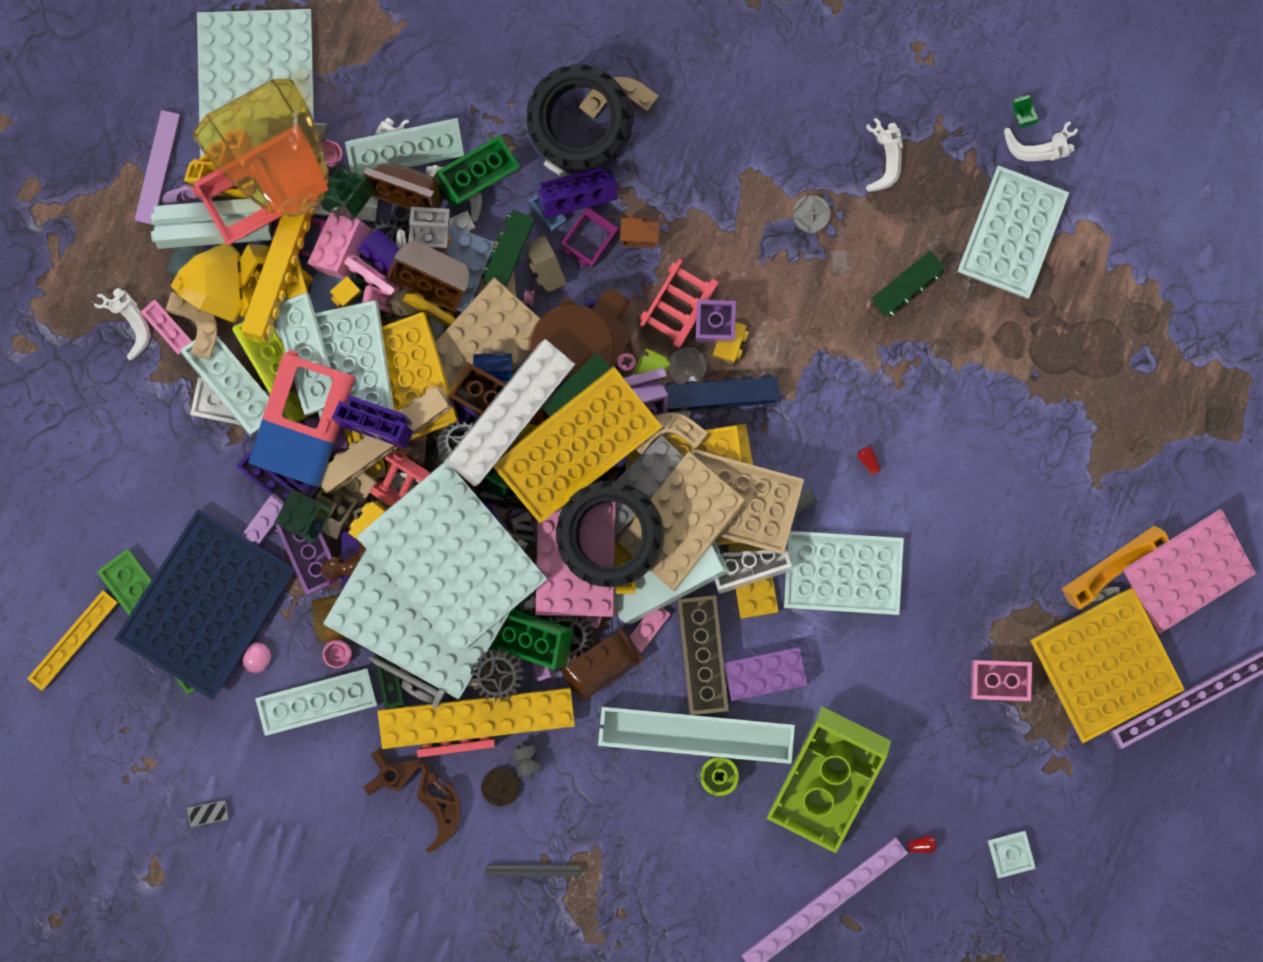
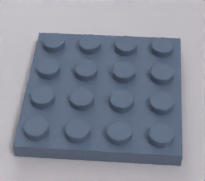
M449 225L450 245L445 255H449L453 259L466 264L469 273L468 286L457 308V311L462 312L475 298L483 277L481 276L482 272L489 262L490 253L496 243Z

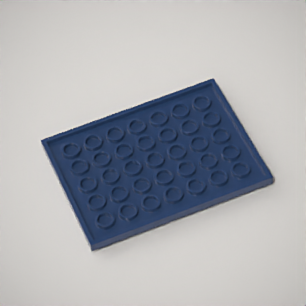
M197 509L114 640L214 701L295 573V569Z

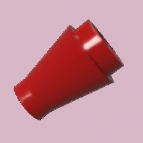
M870 445L857 452V459L866 467L871 475L881 471L875 451L871 449Z
M927 835L907 842L909 853L932 854V852L936 851L934 836Z

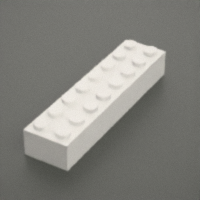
M546 339L541 341L445 459V462L451 465L454 470L472 485H478L575 364Z

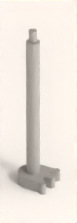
M371 655L369 657L374 664L435 696L431 706L434 708L438 707L446 693L445 689L440 688L438 691L377 657L374 658Z

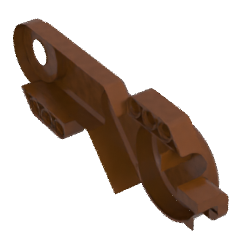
M613 289L606 290L601 294L593 309L577 305L574 301L565 297L559 307L549 310L538 319L529 336V356L538 344L546 339L575 364L551 395L596 352L611 368L614 366L623 378L630 376L633 369L625 371L621 370L617 365L618 357L624 353L634 356L637 364V357L628 327L619 321L631 302L627 297ZM543 411L545 420H547L549 416ZM493 503L503 521L511 525L509 514L515 508L511 506L504 509L497 503ZM525 509V511L528 512L531 516L532 513L528 509Z

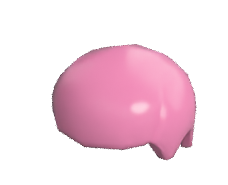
M327 139L321 143L317 142L312 149L313 158L324 161L328 169L336 167L342 161V149L333 141Z
M341 639L331 640L324 646L323 660L332 668H342L350 662L352 650L347 642Z
M259 642L249 644L242 655V663L245 669L255 674L264 672L271 662L270 650L265 644Z

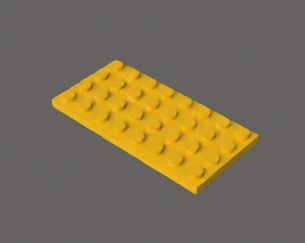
M613 366L502 454L493 467L541 524L570 500L569 498L579 489L589 486V484L661 429L662 425Z

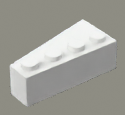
M785 549L784 554L770 550L720 554L724 558L730 572L715 579L719 594L792 571L787 550Z

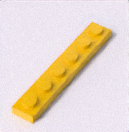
M102 590L27 679L38 689L44 691L115 608L118 602Z

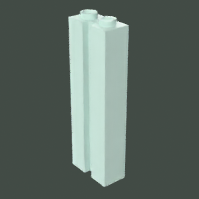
M268 197L213 201L227 227L270 205ZM204 202L154 206L151 221L155 227L154 231H151L152 242L156 243L158 249L226 244ZM269 223L234 243L272 240V224Z
M716 541L676 591L671 590L651 571L635 581V594H616V588L614 587V604L618 607V616L621 621L632 624L729 573L730 571L725 560L719 553L720 550Z

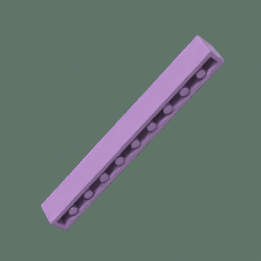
M1263 650L1109 731L1118 749H1123L1262 675Z
M892 838L744 951L741 956L746 962H767L908 853L897 838Z

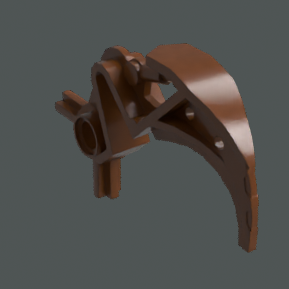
M381 748L373 752L371 756L381 771L378 772L379 777L363 786L368 796L383 787L400 791L417 768H422L423 773L417 792L418 800L434 814L438 825V836L426 848V851L430 853L439 848L454 835L460 821V800L449 780L445 782L450 791L448 792L444 788L445 786L436 779V775L431 773L429 764L424 760L398 762L390 765ZM387 771L395 772L396 778L394 781L386 779ZM433 783L440 791L446 794V799L432 796L427 786ZM447 819H450L449 824L446 823Z

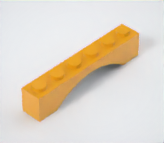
M1156 526L1151 527L1063 587L1062 591L1069 604L1080 610L1094 601L1100 591L1111 580L1121 574L1124 568L1168 542L1169 538L1166 532Z

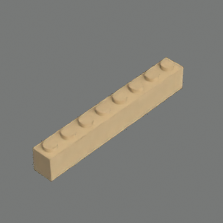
M433 386L425 391L424 396L413 399L409 403L410 406L406 409L402 408L397 412L405 414L412 421L411 426H407L413 431V437L455 406L443 388ZM364 435V439L353 442L349 445L347 451L336 454L333 457L334 460L328 463L321 484L325 493H335L398 447Z

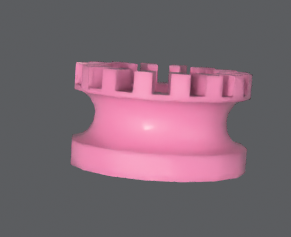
M525 289L523 301L525 305L529 304L530 307H533L535 290L530 292L528 289Z
M624 353L618 357L617 365L621 370L628 371L635 367L636 360L631 354ZM624 357H626V359L631 360V362L628 363V367L626 365H622L621 363L624 361Z

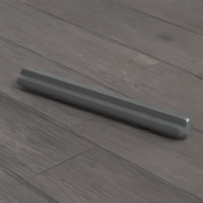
M580 865L486 866L487 876H581L582 867Z

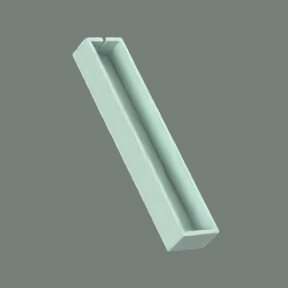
M602 707L600 724L604 725V728L599 730L598 746L788 764L792 762L795 725Z

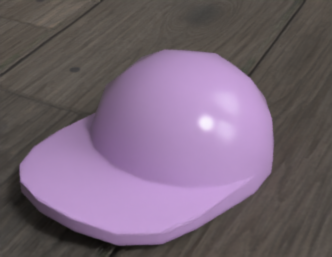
M191 184L168 191L163 196L164 205L200 203L203 200L201 197L197 198L192 190L194 185Z

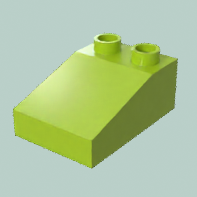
M821 707L766 819L837 853L888 756L891 740Z

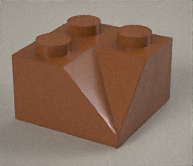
M625 215V218H621L620 246L658 248L659 222H655V219H644L643 222L635 215Z

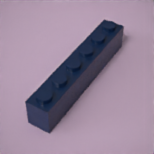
M763 375L761 378L755 379L752 376H746L742 380L725 378L723 381L715 382L714 379L705 380L704 383L687 381L681 385L671 382L664 386L668 394L667 413L778 404L780 400L778 378L772 377V375Z

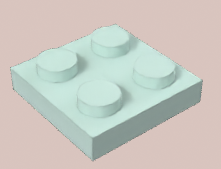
M1026 831L987 840L997 878L1036 869Z

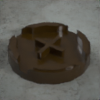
M495 768L489 771L481 783L482 794L485 800L495 806H506L512 803L517 798L520 790L516 775L505 768Z

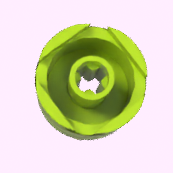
M646 348L644 352L647 354L644 357H640L633 375L660 368L665 369L666 372L670 362L667 361V357Z
M711 758L701 768L700 782L703 788L712 795H728L738 784V769L727 758ZM717 771L719 773H724V775L722 776L724 779L723 781H715L714 778L716 777L715 773Z

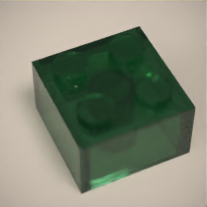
M337 168L325 183L329 190L317 196L325 211L354 220L375 191L366 176Z
M292 489L274 523L314 544L332 509Z

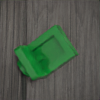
M1031 95L1020 96L1012 101L1013 113L1020 128L1038 123Z

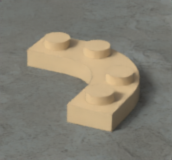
M627 77L614 78L625 90L628 98L646 112L649 111L659 97L639 81ZM592 89L579 106V109L595 119L608 102L602 93Z
M171 292L166 312L186 317L196 324L197 336L191 354L210 360L217 340V325L213 314L198 309L178 294Z
M658 414L654 417L662 425V428L635 448V450L642 455L657 437L666 433L679 435L697 449L708 435V432L681 414Z

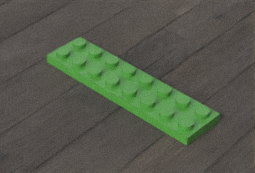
M126 549L97 571L128 615L131 614L152 581L129 549ZM175 678L187 695L195 691L192 687Z

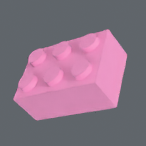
M330 212L307 264L322 274L344 279L347 276L350 278L352 271L348 269L349 266L344 262L348 256H360L361 253L358 251V248L363 240L369 236L371 229L359 219Z
M971 661L970 699L1031 701L1032 662Z

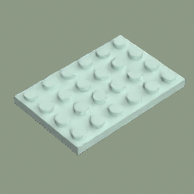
M998 165L957 272L1029 299L1069 192Z
M378 301L315 313L331 368L356 376L350 396L394 410ZM320 410V411H319V418H320V419H321L323 410Z
M790 531L787 553L792 565V571L786 572L784 608L899 615L904 538Z

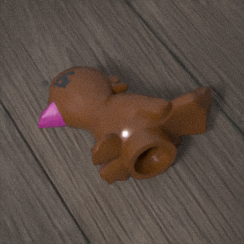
M359 542L358 552L347 558L344 562H340V557H333L324 562L321 567V573L327 579L330 586L340 576H351L366 550L361 542Z

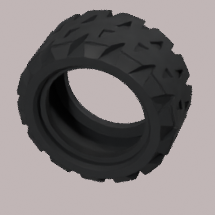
M571 64L550 72L549 76L540 80L534 88V93L528 101L526 114H528L527 127L529 135L532 137L537 149L553 163L574 171L591 170L611 163L621 154L623 148L627 146L633 126L631 102L620 84L605 71L585 64ZM582 87L591 88L602 93L608 102L610 109L608 129L604 136L590 147L583 149L565 147L555 138L551 128L550 120L554 104L569 90Z
M600 481L579 489L569 498L570 500L563 506L558 516L556 543L558 544V552L564 564L567 565L574 575L592 585L620 587L641 579L653 568L662 552L664 526L660 513L647 495L625 483ZM605 502H619L629 507L637 516L642 530L641 543L635 555L626 563L616 567H603L591 561L585 555L579 540V529L585 515L593 507Z

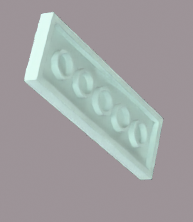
M457 118L345 141L352 179L364 177L363 172L366 167L373 169L380 164L395 163L409 168L464 156Z
M304 293L281 302L279 317L276 320L286 353L288 350L298 352L299 357L331 368L310 295ZM298 367L294 381L304 415H310L323 410L332 385V378L303 367Z
M218 336L210 360L191 354L195 340L180 350L181 354L249 436L252 437L259 430L269 397Z
M368 668L255 698L265 736L378 706Z

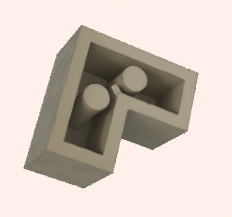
M545 235L525 244L527 252L524 253V256L533 274L537 273L538 275L535 277L539 288L543 287L545 292L548 293L567 284Z
M321 488L316 495L313 506L314 510L326 515L321 531L338 540L352 519V511L357 509L359 500L340 490L330 494L325 493L324 489Z

